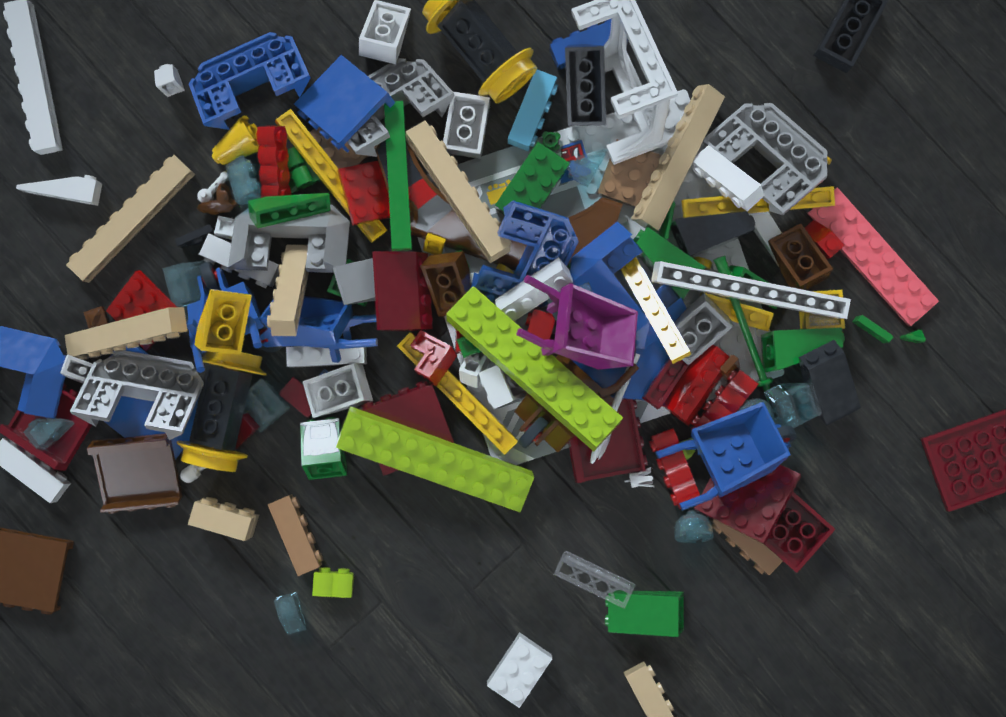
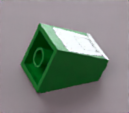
M329 417L325 420H307L300 423L301 461L309 480L347 476L345 451L336 448L337 440L342 430L339 418Z

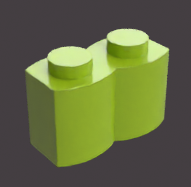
M320 567L319 571L314 572L312 596L351 598L353 596L354 573L346 568H339L338 572L330 571V568Z

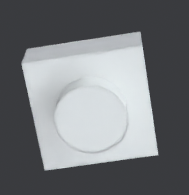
M218 216L214 236L232 239L235 219Z

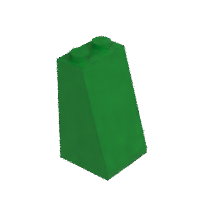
M649 227L645 231L641 229L633 239L642 251L638 256L652 273L654 263L660 261L701 270L706 268ZM669 285L678 298L681 297L682 300L690 290Z
M842 328L776 330L761 334L762 361L765 373L800 363V356L832 340H835L842 348L845 340Z
M612 590L606 595L605 605L608 607V615L605 617V626L608 627V632L679 637L684 631V592Z

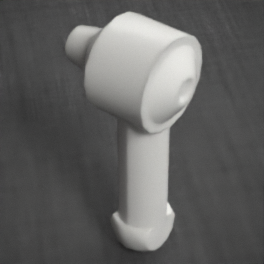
M226 171L222 172L208 189L200 190L198 192L199 201L201 203L213 201V194L221 183L230 178L229 173Z

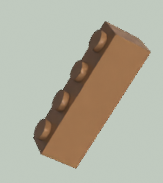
M293 494L268 504L297 575L300 576L320 567L323 557L320 551L315 549V538L307 530L308 522L304 514L301 515L298 509L300 508V503L297 497H293Z
M710 518V521L713 523L711 527L719 534L721 532L727 536L725 540L733 548L737 546L741 550L739 554L747 561L751 559L755 563L753 567L759 573L763 574L765 572L770 575L782 563V560L764 544Z

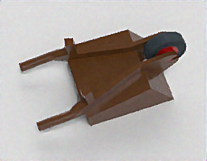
M559 354L556 356L559 362L608 405L614 400L610 395L619 391L639 369L636 364H633L614 384L606 389H602L571 359ZM529 394L525 396L514 411L525 422L519 429L525 433L518 441L524 448H527L533 441L538 446L545 440L555 451L559 452L576 436Z

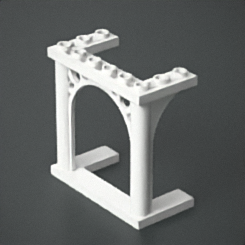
M594 0L572 8L571 13L579 30L612 18L610 37L604 45L605 72L613 70L623 93L611 97V103L618 119L633 114L640 133L606 145L613 165L667 145L668 141L664 135L670 99L676 98L678 92L636 1ZM627 39L631 44L648 84L642 85L626 51Z

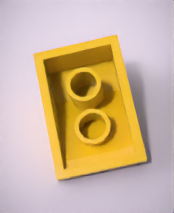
M210 289L197 326L194 345L201 351L241 355L252 295Z

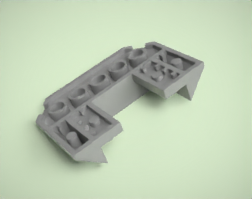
M398 58L396 64L389 63L368 76L386 90L394 101H403L404 106L411 103L422 117L433 111H436L443 117L455 96L454 92L422 59H416V62L406 61L404 58ZM384 104L347 141L356 154L377 157L374 147L390 138L389 132L380 122V120L385 118Z
M773 103L742 105L703 140L705 147L709 145L731 163L736 162L748 150L754 147L777 168L772 175L760 184L764 193L763 199L769 204V211L784 215L827 178V150Z
M330 205V212L257 229L250 219L248 208L235 217L228 269L268 271L272 237L307 238L309 241L306 272L334 273L333 267L345 265L347 261L350 221L333 205Z
M125 350L112 353L113 356L103 361L99 359L93 363L70 410L71 414L96 427L99 420L110 422L121 396L153 401L154 404L144 426L146 429L165 432L168 439L171 440L183 434L204 382L192 362Z

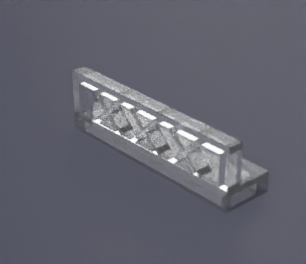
M568 551L563 553L554 572V575L624 609L636 585ZM563 563L572 567V574L565 575L560 572ZM583 572L589 574L591 582L585 584L580 582L578 574ZM604 581L607 583L609 590L600 592L595 583ZM617 590L626 592L627 595L624 602L615 599L613 592Z

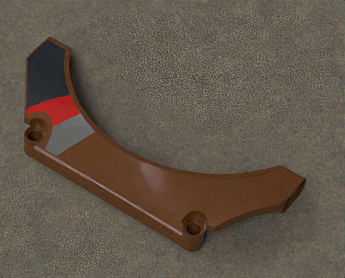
M385 140L378 144L376 154L389 195ZM406 141L411 235L426 239L428 233L446 239L445 247L457 251L462 250L465 254L488 261L444 195L425 175L413 150ZM603 197L587 209L568 217L579 241L571 257L617 222L622 203ZM511 240L510 252L492 263L497 265L503 264L515 271L527 245Z

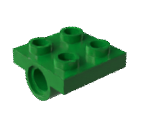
M295 147L287 149L289 154L287 166L290 172L289 186L291 195L321 181Z

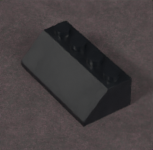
M591 44L566 46L568 126L607 125L604 46Z

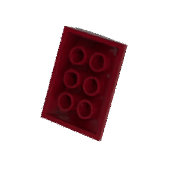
M372 252L377 330L423 331L433 329L431 295L421 269V265L428 258V253Z
M793 492L765 546L797 573L834 532L835 528Z

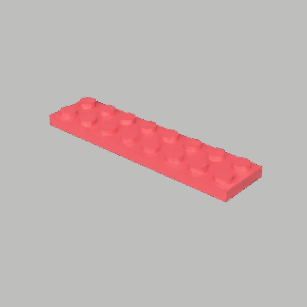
M837 187L834 189L835 206L813 208L807 214L813 220L833 231L845 245L840 251L908 327L912 326L935 306L939 300Z

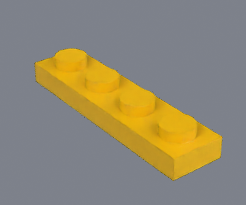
M705 293L731 321L739 323L731 300ZM740 303L748 326L769 331L774 313Z

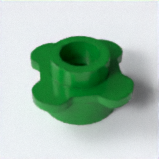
M544 132L542 134V145L554 151L559 150L561 135L558 132Z

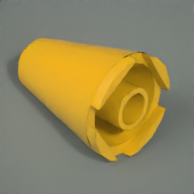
M247 116L240 117L212 149V158L217 164L225 165L258 152L257 126L254 123L250 125L247 122L249 120Z

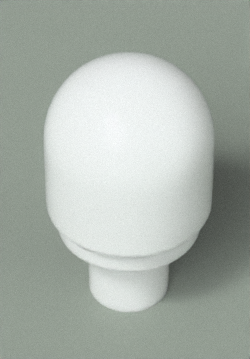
M189 465L181 471L180 477L186 483L193 482L199 478L200 472L206 468Z

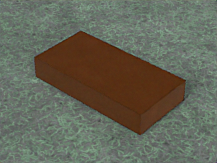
M734 354L720 368L722 378L727 382L731 373L740 368L739 358Z

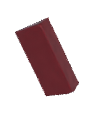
M293 377L280 391L279 395L305 417L309 418L312 414L304 385Z

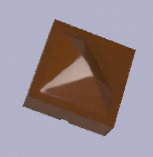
M103 306L83 312L88 328L109 323Z

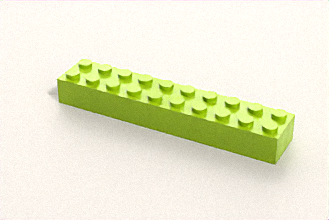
M474 286L446 313L447 322L593 452L621 423L623 417L553 355H542L541 347L517 336V330L521 327Z
M351 406L336 444V448L517 512H521L534 480V474L531 470Z

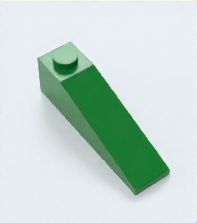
M330 194L267 196L249 200V216L258 229L330 212Z

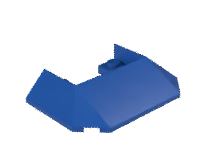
M269 32L201 63L197 69L199 72L195 79H191L189 87L204 126L229 130L226 119L241 113L235 96L270 81L276 96L295 89L300 98L311 77L293 37H280L276 33Z
M514 200L503 207L505 216L497 233L499 237L526 244L525 251L514 274L482 265L479 274L474 273L471 288L474 286L496 305L495 299L524 281L527 275H533L555 259L560 258L567 267L579 242L568 217ZM550 298L537 307L547 306Z
M617 221L571 257L570 273L573 280L572 284L638 311L635 347L636 349L644 350L657 340L658 336L640 304L637 305L614 276L618 270L642 251L630 237L632 234ZM663 284L655 291L672 321L675 322L687 307L682 298H678L669 285Z
M0 326V367L26 373L17 410L23 411L24 414L55 419L65 376L60 372L66 359V355H63L59 348L58 340Z

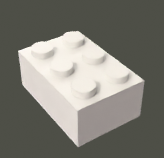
M454 92L455 96L449 105L443 140L447 147L448 154L481 159L490 98Z
M519 632L487 680V686L520 708L551 662L552 655Z

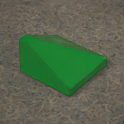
M916 330L900 336L901 340L914 343H922L926 340L922 330Z

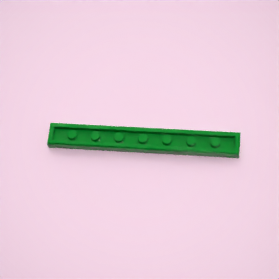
M395 101L391 108L384 104L385 128L390 135V138L386 139L391 244L392 251L412 250L403 101Z

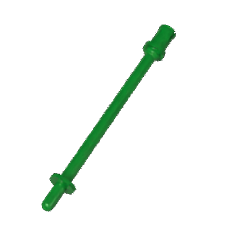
M726 256L713 260L718 273L734 276L733 272L729 269ZM730 298L760 379L757 381L758 386H762L766 398L772 400L774 395L769 383L773 381V378L766 376L739 299Z

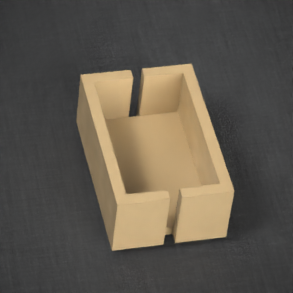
M211 497L202 498V500L194 502L188 525L242 541L253 537L259 518L258 514H254L255 510L249 508L237 509L235 504L228 502L220 504L217 503V499Z

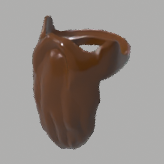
M221 183L217 187V200L201 203L197 209L203 213L216 215L223 212H231L238 204V201L232 199V194L227 184Z

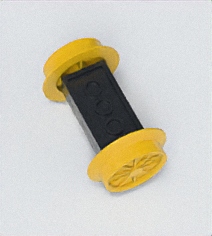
M428 0L425 4L422 14L428 20L426 31L429 34L442 31L483 81V85L478 92L479 96L489 95L495 103H501L520 90L536 73L537 67L531 60L534 52L533 49L527 48L518 53L478 5L476 0Z
M207 351L205 356L202 357L203 362L223 366V368L211 365L206 366L203 379L204 385L200 392L189 442L177 441V444L183 448L181 461L204 468L236 472L238 460L248 457L244 453L235 451L252 379V374L239 372V370L265 376L266 373L260 369L261 356L241 352V355Z

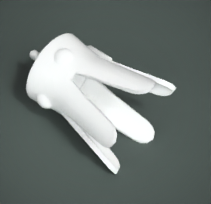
M651 467L646 469V471L629 473L630 480L625 482H631L632 488L638 486L654 487L649 485L653 484V476H645L651 473Z

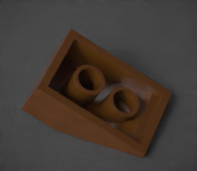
M801 223L768 240V244L789 287L807 290L829 278L833 268Z
M464 251L429 255L421 265L438 317L446 316V313L471 289L470 271Z

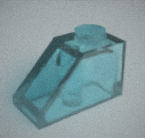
M598 150L578 156L576 161L572 160L567 168L570 171L568 177L589 187L608 150Z
M36 419L28 425V428L23 433L36 449L48 451L75 423L66 419Z
M297 592L279 596L274 600L279 621L287 635L307 629Z

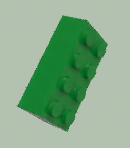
M537 142L495 204V209L505 215L503 207L513 200L541 209L569 168L570 163Z

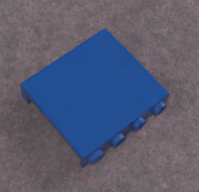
M340 55L294 105L298 108L297 114L302 119L306 120L308 118V123L315 130L319 128V133L325 139L331 138V143L338 150L342 148L348 153L349 150L345 143L383 104L391 108L395 101L386 90Z

